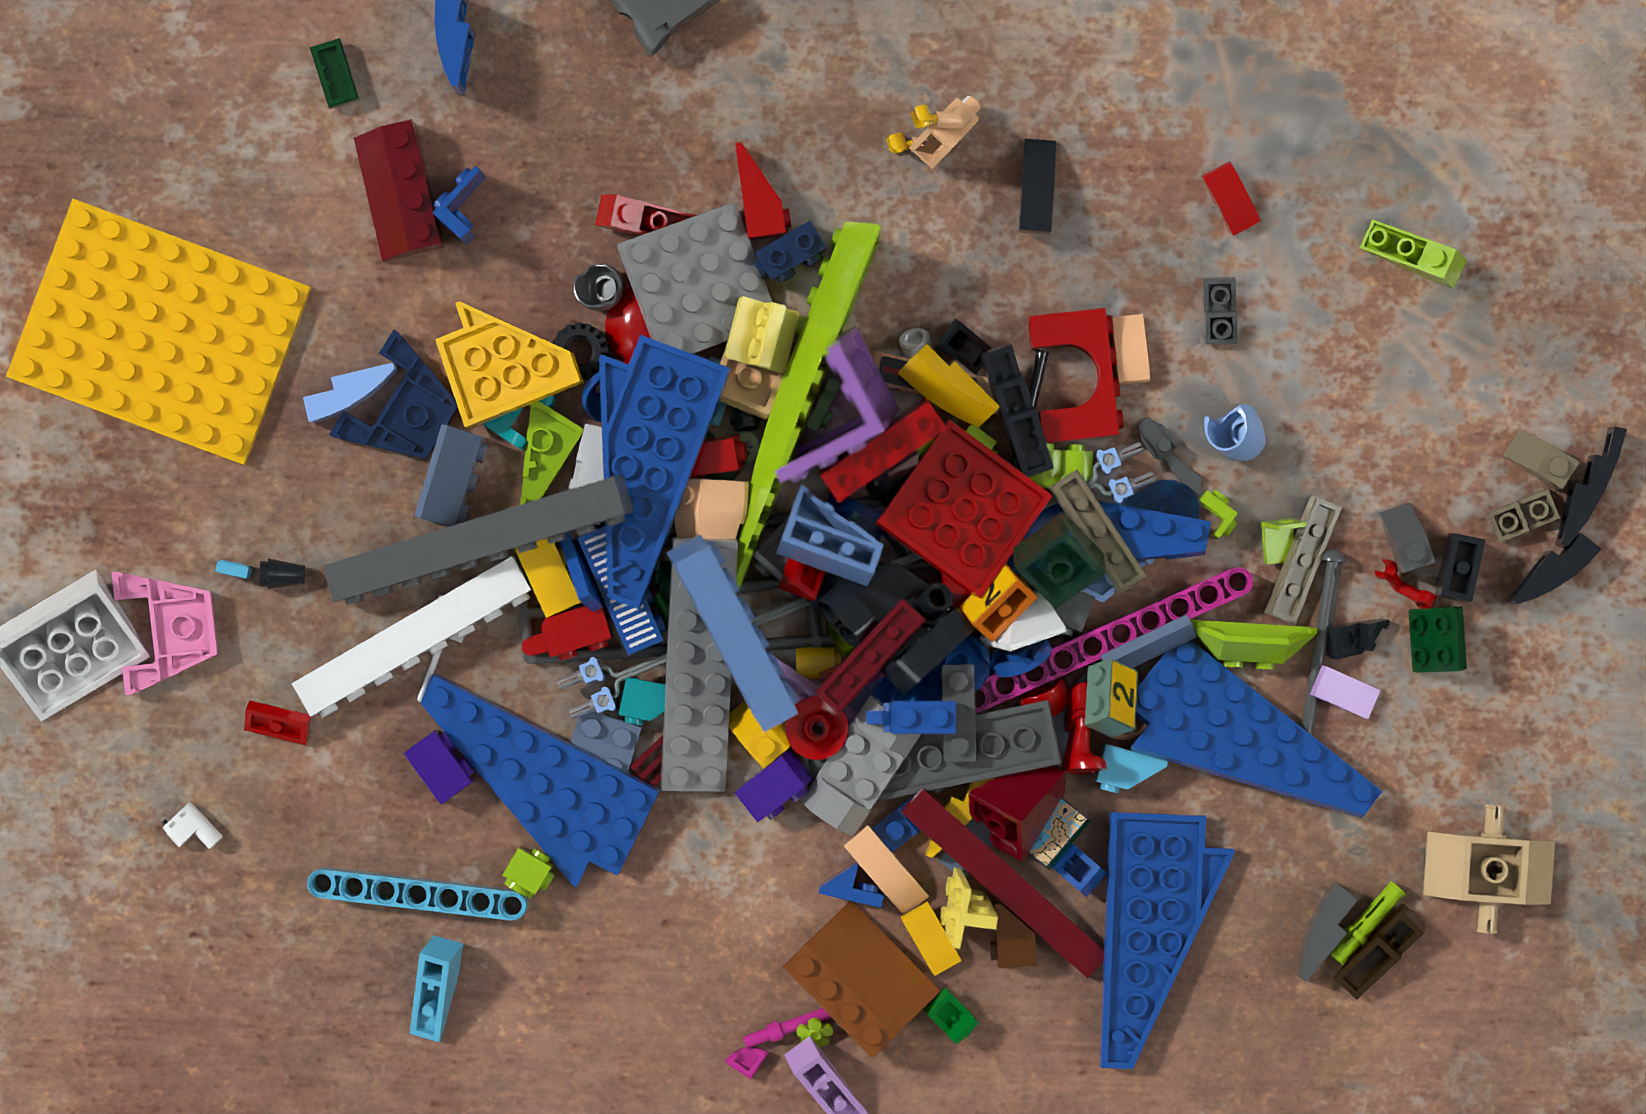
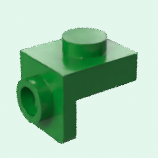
M946 987L923 1008V1011L955 1044H959L963 1039L967 1038L979 1023L972 1013Z

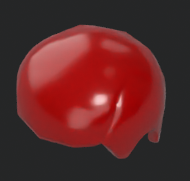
M1055 679L1053 685L1038 686L1028 691L1024 697L1021 696L1019 699L1021 705L1049 700L1052 716L1055 717L1067 706L1068 691L1064 680Z

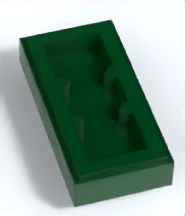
M338 38L310 47L329 109L360 100L342 40Z

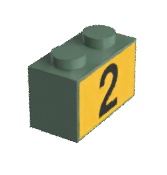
M1112 658L1088 666L1085 726L1111 738L1135 730L1137 670Z

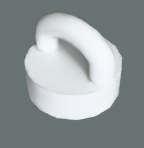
M910 329L899 337L900 350L905 358L911 359L926 344L932 348L930 335L924 329Z

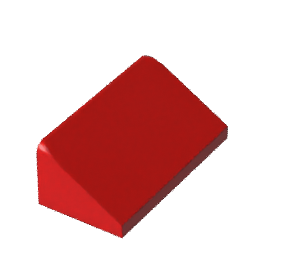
M788 558L783 571L784 576L780 580L778 587L794 595L812 601L816 600L825 571Z

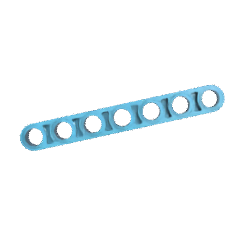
M322 867L312 872L307 881L309 892L318 898L502 920H517L521 918L529 906L526 896L510 888ZM319 874H325L330 878L331 887L328 891L320 890L317 887L316 879ZM350 878H357L362 882L363 890L360 894L355 895L349 891L347 884ZM387 881L394 886L395 893L392 898H385L380 894L379 886L382 882ZM414 885L422 886L425 889L426 899L423 902H417L412 899L410 891ZM445 889H452L457 893L458 902L456 905L449 906L444 903L442 893ZM484 893L489 897L490 904L487 909H479L475 906L473 900L475 894ZM511 896L517 897L522 905L520 912H509L505 907L506 898Z

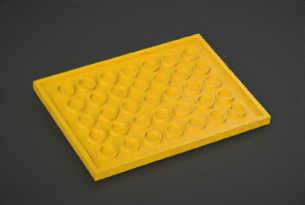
M72 198L6 377L246 465L312 287Z

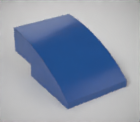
M435 0V33L440 59L451 86L458 95L464 96L476 35L470 24L465 23L469 0Z

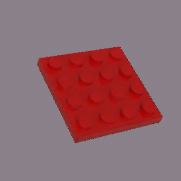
M948 420L945 424L947 429L937 435L918 462V465L905 480L875 524L977 598H982L1053 495L953 421Z

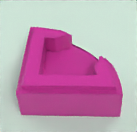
M743 1047L731 1053L726 1058L725 1063L751 1080L769 1052L759 1047Z

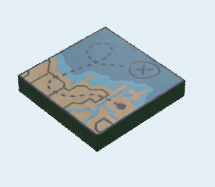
M1061 798L1029 854L1050 870L1089 825L1090 820L1065 799Z

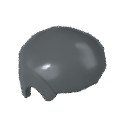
M608 264L589 265L582 274L576 275L573 285V293L577 301L589 310L599 312L615 307L622 299L625 290V281L620 272Z

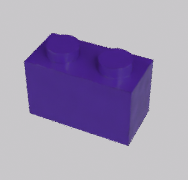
M434 730L403 754L440 805H442L475 780L471 775L475 772L464 757L459 760L452 750L456 745L444 731L440 734L438 730Z
M789 749L765 769H762L745 782L734 793L758 823L766 816L769 820H772L785 809L782 804L789 798L796 802L809 791L805 786L813 778L791 749Z

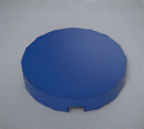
M1048 639L1013 651L997 648L990 656V666L994 675L999 677H1012L1023 674L1045 662L1051 655L1052 648Z

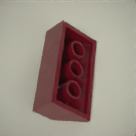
M410 119L380 126L354 137L382 261L444 248L439 221L433 214L436 208L414 121Z

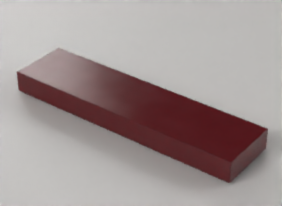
M902 598L815 693L840 715L927 620Z

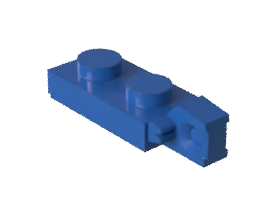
M891 701V703H883V711H866V724L883 725V732H891V734H957V701Z

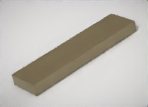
M1075 470L1049 487L1119 595L1147 577L1078 470Z
M1315 495L1310 496L1301 519L1306 521L1307 526L1300 527L1296 531L1264 613L1296 625L1342 509L1341 506Z

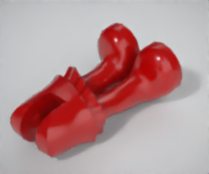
M1087 682L1074 685L1068 690V703L1064 722L1067 723L1065 732H1068L1069 736L1062 762V770L1066 774L1090 775L1096 774L1097 771L1107 770L1105 758L1093 755L1090 751V732L1093 729L1085 726Z

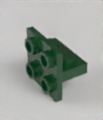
M1463 606L1410 609L1408 613L1413 672H1455L1467 669Z

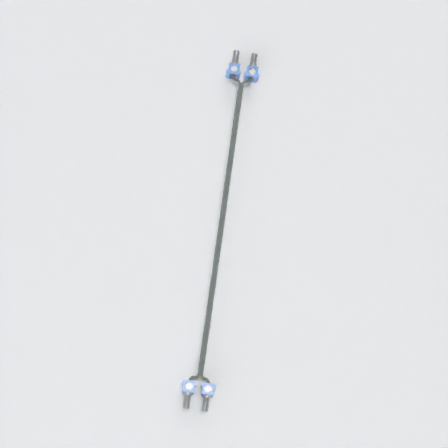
M1137 442L1115 450V447L1105 451L1098 450L1095 456L1098 463L1094 465L1092 470L1093 478L1086 482L1090 490L1098 488L1103 495L1112 496L1115 504L1121 505L1123 500L1134 495L1133 491L1155 482L1156 477H1153L1136 485L1134 484L1153 476L1154 473L1151 471L1134 479L1128 480L1127 476L1116 481L1111 479L1107 486L1109 492L1102 485L1095 483L1098 479L1097 469L1099 467L1102 474L1108 476L1112 470L1121 467L1122 461L1144 451L1143 447L1122 455L1142 446V444ZM1054 495L1044 509L1058 503ZM913 552L881 566L898 563L903 567L923 558ZM806 598L795 600L756 616L750 623L751 625L756 623L759 626L808 606L810 602ZM667 653L619 673H614L611 667L601 665L599 659L591 657L589 662L579 666L580 670L558 679L557 684H561L578 677L558 686L562 690L584 681L586 684L596 681L604 682L606 680L604 670H607L612 677L618 678L615 681L614 694L609 687H602L600 692L590 695L591 700L569 709V714L590 706L588 709L571 715V718L576 719L595 711L599 714L609 710L617 711L618 704L615 698L620 693V682L626 680V677L631 678L666 664Z

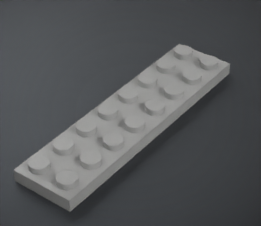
M672 538V549L692 538ZM704 538L706 542L712 540L714 545L717 546L725 563L720 565L721 568L726 567L736 581L738 541L736 539ZM671 562L661 789L662 791H725L731 673Z

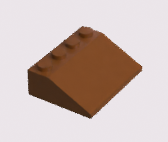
M849 901L782 966L872 1059L940 992L853 901Z

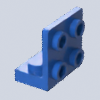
M477 166L472 170L466 168L457 177L455 182L458 185L450 194L447 191L444 192L434 203L436 209L433 214L466 245L475 238V235L470 230L474 225L457 209L486 178Z

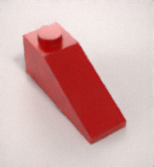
M742 142L735 143L748 239L752 241L786 235L785 228L791 227L789 208H782L781 199Z

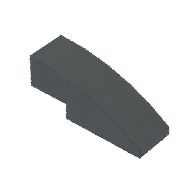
M1336 882L1331 884L1321 898L1304 935L1297 975L1306 982L1347 934L1338 924L1358 901Z

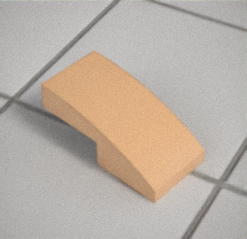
M1143 314L1112 317V335L1116 349V371L1119 384L1150 382Z

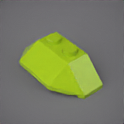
M1190 620L1197 639L1215 659L1224 660L1225 667L1243 668V661L1256 662L1255 668L1275 670V663L1284 664L1317 634V627Z

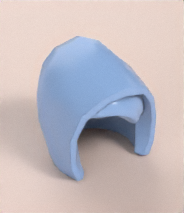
M1240 404L1226 416L1215 420L1210 419L1208 416L1204 417V430L1209 443L1229 460L1246 462L1256 458L1263 451L1266 445V438L1262 421L1254 406Z

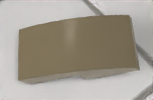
M1549 488L1488 513L1499 542L1529 532L1534 528L1561 518Z

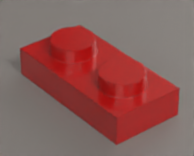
M249 700L245 711L244 730L306 745L309 738L311 717L309 714Z

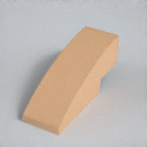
M868 824L844 844L846 850L903 915L915 909L929 897L926 891Z

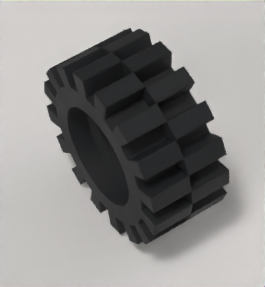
M576 322V324L572 325L568 324L563 330L557 332V336L555 339L553 338L552 343L566 350L576 340H585L590 343L593 351L590 360L584 364H577L582 379L587 381L593 375L600 372V355L609 357V346L603 334L592 325Z

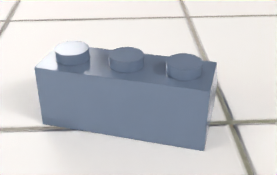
M441 424L414 517L449 527L466 522L470 506L465 505L468 493H474L479 475L474 474L478 462L483 463L488 445L483 444L484 437Z

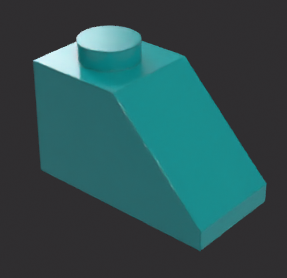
M626 677L619 715L625 716L624 722L643 726L644 720L651 721L665 711L666 684Z

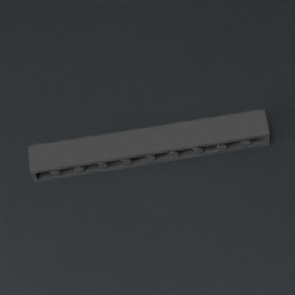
M624 475L613 476L323 565L333 602L345 600L346 606L365 601L363 595L373 592L375 597L393 592L392 586L402 583L403 588L421 584L420 577L431 574L433 580L450 575L449 569L460 566L461 571L480 566L479 559L489 557V561L493 562L507 558V551L518 548L519 553L538 548L536 542L547 539L548 544L566 540L565 533L576 530L577 535L596 531L595 524L606 521L607 527L625 522L624 515L634 513Z

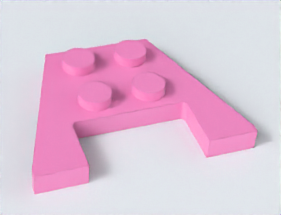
M111 572L115 601L148 598L154 646V663L122 667L125 696L133 695L219 655L212 591L121 572Z

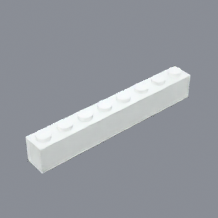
M511 556L291 684L310 717L320 714L324 718L339 709L336 703L345 698L351 702L366 693L364 687L374 682L376 686H379L392 679L393 675L391 672L402 666L404 671L421 662L418 657L429 650L431 655L448 646L447 639L454 635L461 639L475 631L476 629L473 624L482 619L489 623L503 614L501 608L512 603L513 607H516L529 600L530 596L528 593L533 588L518 558Z

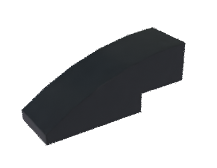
M1024 139L1018 232L1048 235L1051 233L1056 141Z
M1578 533L1569 546H1565L1559 555L1552 550L1545 551L1506 601L1510 604H1520L1556 589L1587 566L1601 548L1584 534Z

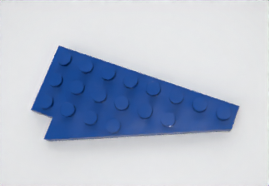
M1192 640L1165 652L1137 687L1136 717L1145 723L1147 728L1132 745L1131 749L1135 752L1359 818L1365 816L1383 792Z
M1110 812L1099 1062L1101 1068H1134L1234 855L1233 848L1205 847V815Z

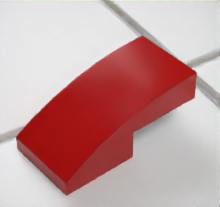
M1230 161L1202 175L1214 204L1218 206L1231 235L1235 236L1261 222L1240 177Z

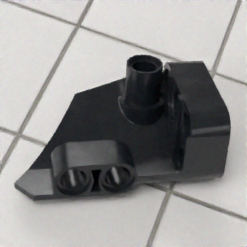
M898 563L876 567L868 586L834 574H824L816 600H807L842 639L852 647H858L902 598L927 620L881 670L902 695L917 684L976 629L962 610L952 603L953 595L949 587L942 583L930 585ZM929 596L937 600L939 607L931 603Z

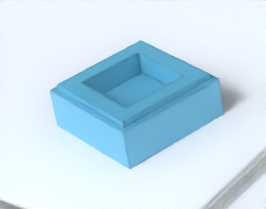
M220 560L217 561L215 572L251 579L254 568L245 564Z

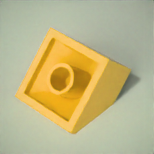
M746 701L742 702L729 714V729L763 769L790 747L785 731L786 720L764 732L754 718Z

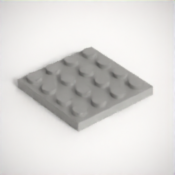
M735 202L616 245L650 337L661 343L693 354L728 341L739 297L744 296L772 303L765 281L754 265L757 259Z

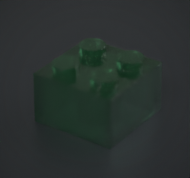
M1061 512L1013 548L1015 569L1055 609H1058L1106 574L1104 553L1064 512Z

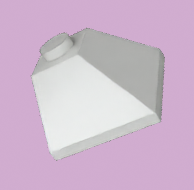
M1033 590L1038 598L993 642L983 634H981L980 640L984 645L1013 651L1064 633L1066 629L1043 592Z

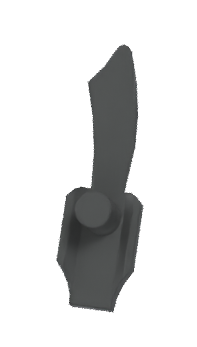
M1149 417L1137 425L1141 442L1154 459L1161 460L1164 458L1171 471L1186 487L1197 495H1202L1201 476L1190 469L1173 452L1177 442L1164 425L1154 422Z

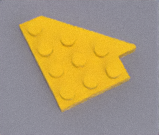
M460 301L455 304L463 328L435 339L464 427L467 429L584 383L574 353Z

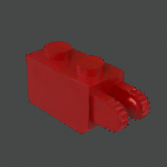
M584 606L545 618L541 625L543 633L524 639L521 650L529 656L549 652L550 657L558 655L559 661L578 656L576 649L588 646L591 652L607 647L606 640L612 639L613 635L604 606L594 612Z

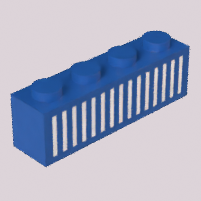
M605 525L596 528V531L579 535L580 545L627 654H633L663 641L664 636L662 633L667 631L661 614L654 615L650 603L654 602V598L649 587L640 610L608 598Z

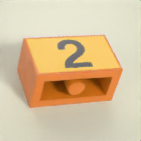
M1005 563L982 598L971 595L959 608L972 625L993 642L1038 596L1026 581Z

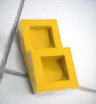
M928 901L900 917L934 976L962 961L949 938L946 937L945 930Z

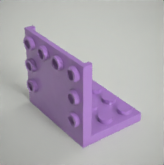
M857 326L844 331L827 349L829 352L827 360L835 373H840L845 382L842 384L844 394L850 402L854 401L861 416L797 447L795 458L789 464L775 470L780 482L790 479L791 483H794L809 475L808 472L814 469L813 466L818 464L820 469L836 462L838 460L837 454L845 450L852 454L866 446L864 441L885 431L900 411Z

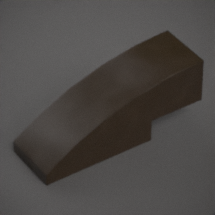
M1402 903L1368 937V942L1356 950L1336 973L1334 979L1356 1000L1359 999L1425 933L1426 924Z

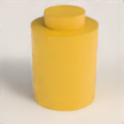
M834 647L796 648V672L807 679H828L841 665V653H834Z

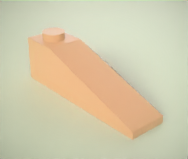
M689 479L674 518L677 538H694L701 534L703 538L736 539L739 526L744 524L747 516L749 482Z

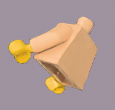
M966 96L962 101L955 98L943 112L936 111L933 115L930 114L926 104L916 106V112L910 113L915 127L918 129L928 128L919 137H911L910 141H905L903 132L891 134L886 139L889 150L894 154H898L911 149V152H914L933 169L979 121L976 115L981 108L979 102L971 96Z

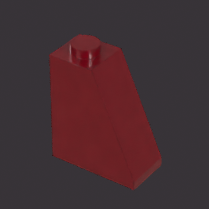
M1051 765L997 777L970 791L969 814L976 823L982 821L992 833L988 838L996 848L1023 862L1065 794V772L1057 765Z

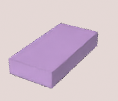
M1322 665L1310 695L1364 719H1369L1380 690Z

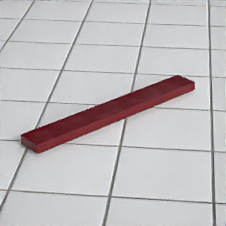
M923 788L901 810L903 815L1086 978H1089L1104 961V950Z

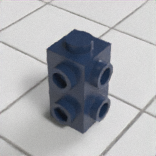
M810 220L755 252L758 260L754 262V265L762 279L768 276L771 282L778 280L781 284L796 275V268L803 264H806L809 268L823 260L822 253L826 252V246Z

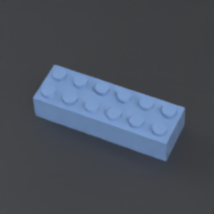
M700 534L666 552L762 730L765 732L798 714L794 706L795 703L799 702L798 698L786 679L780 680L779 676L783 675L784 672L771 651H765L769 644L757 624L751 625L750 621L755 617L742 596L737 597L735 595L740 589L726 567L721 568L720 565L725 563L713 541L709 540L706 542Z

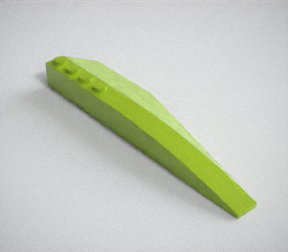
M845 222L842 229L836 228L830 245L835 247L831 258L824 257L818 275L823 276L819 288L812 287L806 304L811 305L807 317L801 315L796 326L795 334H798L799 337L766 424L748 491L747 516L744 524L741 525L737 550L736 583L739 589L742 586L753 558L752 554L756 551L783 482L779 481L775 470L789 464L793 459L830 367L827 360V355H829L827 349L844 332L879 245L881 226L878 224Z

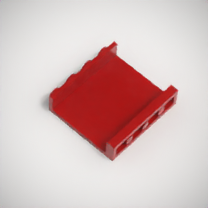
M924 397L896 416L885 431L865 440L866 446L852 454H849L847 450L840 454L836 462L821 469L820 476L837 501L840 502L947 428L929 400Z

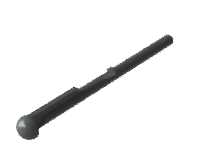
M1335 549L1326 551L1321 560L1327 561L1301 725L1312 736L1317 705L1320 699L1310 695L1321 666H1324L1328 640L1327 627L1333 626L1342 564L1346 563L1344 554Z

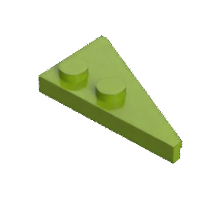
M540 401L530 404L520 505L543 498L579 442L584 430Z

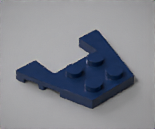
M393 329L379 354L405 369L406 374L374 426L371 427L348 412L343 411L329 435L341 440L428 459L435 448L441 424L449 425L458 410L455 398L403 336Z

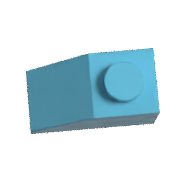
M1104 743L1100 757L1105 758L1107 761V770L1097 771L1094 780L1101 783L1100 789L1119 793L1120 788L1128 790L1166 768L1168 761Z

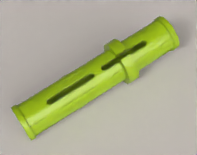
M1389 881L1388 885L1352 926L1349 924L1346 926L1345 931L1347 934L1329 955L1343 966L1360 945L1364 946L1368 942L1366 938L1400 899L1406 895L1405 892L1395 883Z

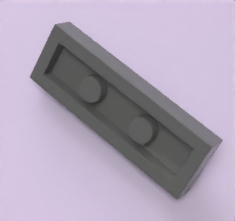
M975 664L942 665V700L957 701V734H943L944 762L977 761Z

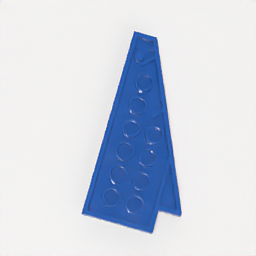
M640 335L629 365L602 354L599 358L603 476L606 479L624 475L634 513L624 515L625 522L607 527L605 521L608 598L639 610L731 372L729 367Z
M435 674L420 704L440 728L447 733L456 747L569 882L577 887L590 862L618 876L661 790L439 674Z

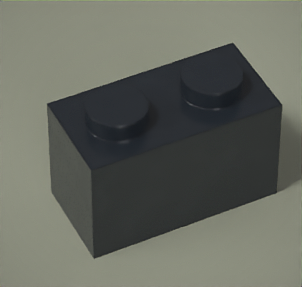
M1457 533L1447 534L1435 590L1436 596L1462 602L1473 601L1485 539Z

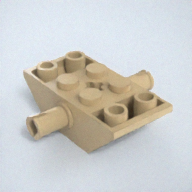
M1485 804L1484 833H1481V835L1427 831L1423 895L1476 901V903H1479L1477 932L1497 934L1498 905H1502V903L1521 905L1551 904L1555 841L1506 837L1503 834L1506 806ZM1490 862L1498 866L1497 871L1491 873V877L1486 872V867L1490 865Z

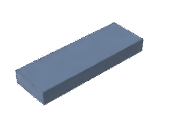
M1184 615L1106 652L1100 657L1102 661L1112 658L1130 668H1134L1197 638L1188 615Z

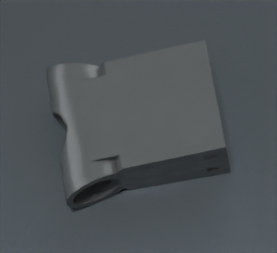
M721 0L609 1L619 14L633 20L636 39L648 56L652 57L662 48L672 34L679 31Z

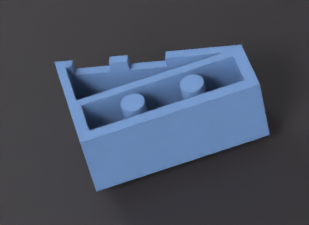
M801 484L776 554L868 586L875 572L883 544L852 521L848 522L833 511L834 508L827 502L825 504L809 492L810 489Z

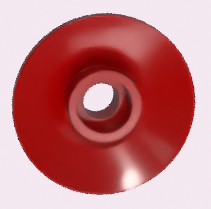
M819 696L802 699L794 705L798 714L786 720L785 731L790 746L796 753L807 759L822 760L835 755L843 747L848 736L849 725L845 712L843 711L838 715ZM819 722L823 723L825 727L822 734H817L814 729L815 725Z

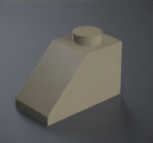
M1521 429L1517 431L1502 454L1504 458L1553 490L1563 489L1580 463L1556 446Z

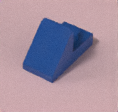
M913 794L872 827L892 853L915 834L921 832L914 823L901 813V810L916 794Z
M857 861L820 885L819 894L880 908L882 906L884 894L878 892L879 887L877 885L860 882L859 887L853 886L858 867Z

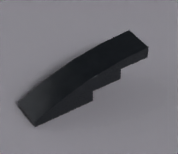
M1008 343L979 353L994 401L1000 406L997 410L1020 472L1030 477L1054 469L1037 410L1032 405L1024 376L1020 373L1012 345Z
M1616 426L1609 427L1602 456L1596 454L1588 456L1582 484H1569L1556 546H1569L1590 518L1604 494L1616 467L1627 429Z

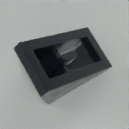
M956 318L935 347L975 375L983 366L979 353L993 349Z

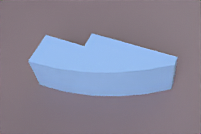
M389 363L331 377L334 390L303 397L308 421L314 424L342 414L343 411H348L364 402L398 372L397 364Z

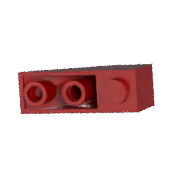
M617 194L601 195L595 226L641 236L697 215Z

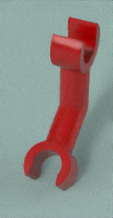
M1382 559V562L1385 564V571L1375 570V575L1378 579L1386 580L1395 592L1414 601L1420 609L1432 608L1437 598L1435 594L1427 590H1419L1402 581L1397 574V563L1392 560Z

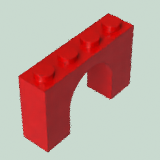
M1099 308L1029 316L1028 328L1031 350L1066 346L1074 347L1090 357L1097 371L1096 389L1086 403L1073 408L1038 412L1046 443L1118 436L1119 429L1124 428L1122 409H1116L1115 397H1120L1119 379L1113 378L1112 366L1117 365L1115 346L1110 347L1108 334H1113L1112 315H1106V309Z

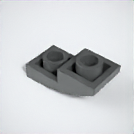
M1235 277L1203 278V316L1206 345L1237 344Z

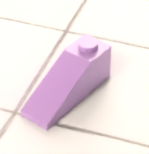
M810 1036L784 1054L793 1074L827 1114H869L828 1057Z

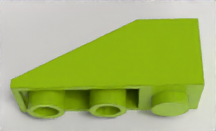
M1373 219L1360 245V249L1425 279L1453 289L1467 261L1457 249Z

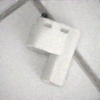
M191 802L182 808L169 822L166 819L161 822L164 826L163 829L167 832L166 834L178 847L185 844L194 834L209 849L223 838V835Z

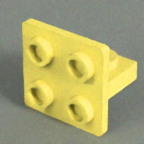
M744 296L739 297L724 357L778 373H784L800 315L799 312L787 309L786 306L781 304L762 302Z
M954 867L952 877H948L946 882L948 901L947 907L943 906L941 909L940 924L944 927L945 935L949 938L953 948L960 949L964 926L996 929L998 916L987 894L980 890L971 889L962 869Z

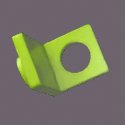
M1285 518L1261 522L1264 564L1285 562L1294 539L1293 528L1306 527V521Z

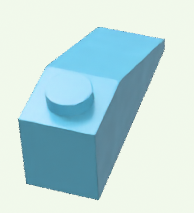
M433 935L420 952L410 1034L440 1042L442 1039L460 971L463 943Z

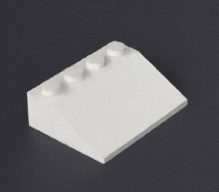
M97 570L90 572L0 626V668L41 722L122 674V667L135 666L150 657L148 650L118 601L114 600L113 592Z

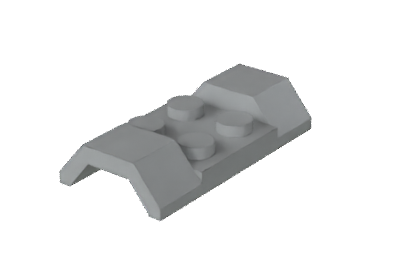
M870 695L854 721L849 725L848 736L843 747L826 760L816 779L808 789L809 791L801 800L815 815L837 830L853 837L922 735L891 734V732H883V725L866 724V711H883V704L873 695Z

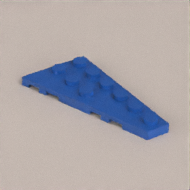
M1098 501L1138 563L1158 558L1168 560L1205 555L1211 521ZM1059 503L1042 510L1007 561V565L1018 575L1030 573L1040 575L1045 574L1047 571H1075L1100 568V565Z

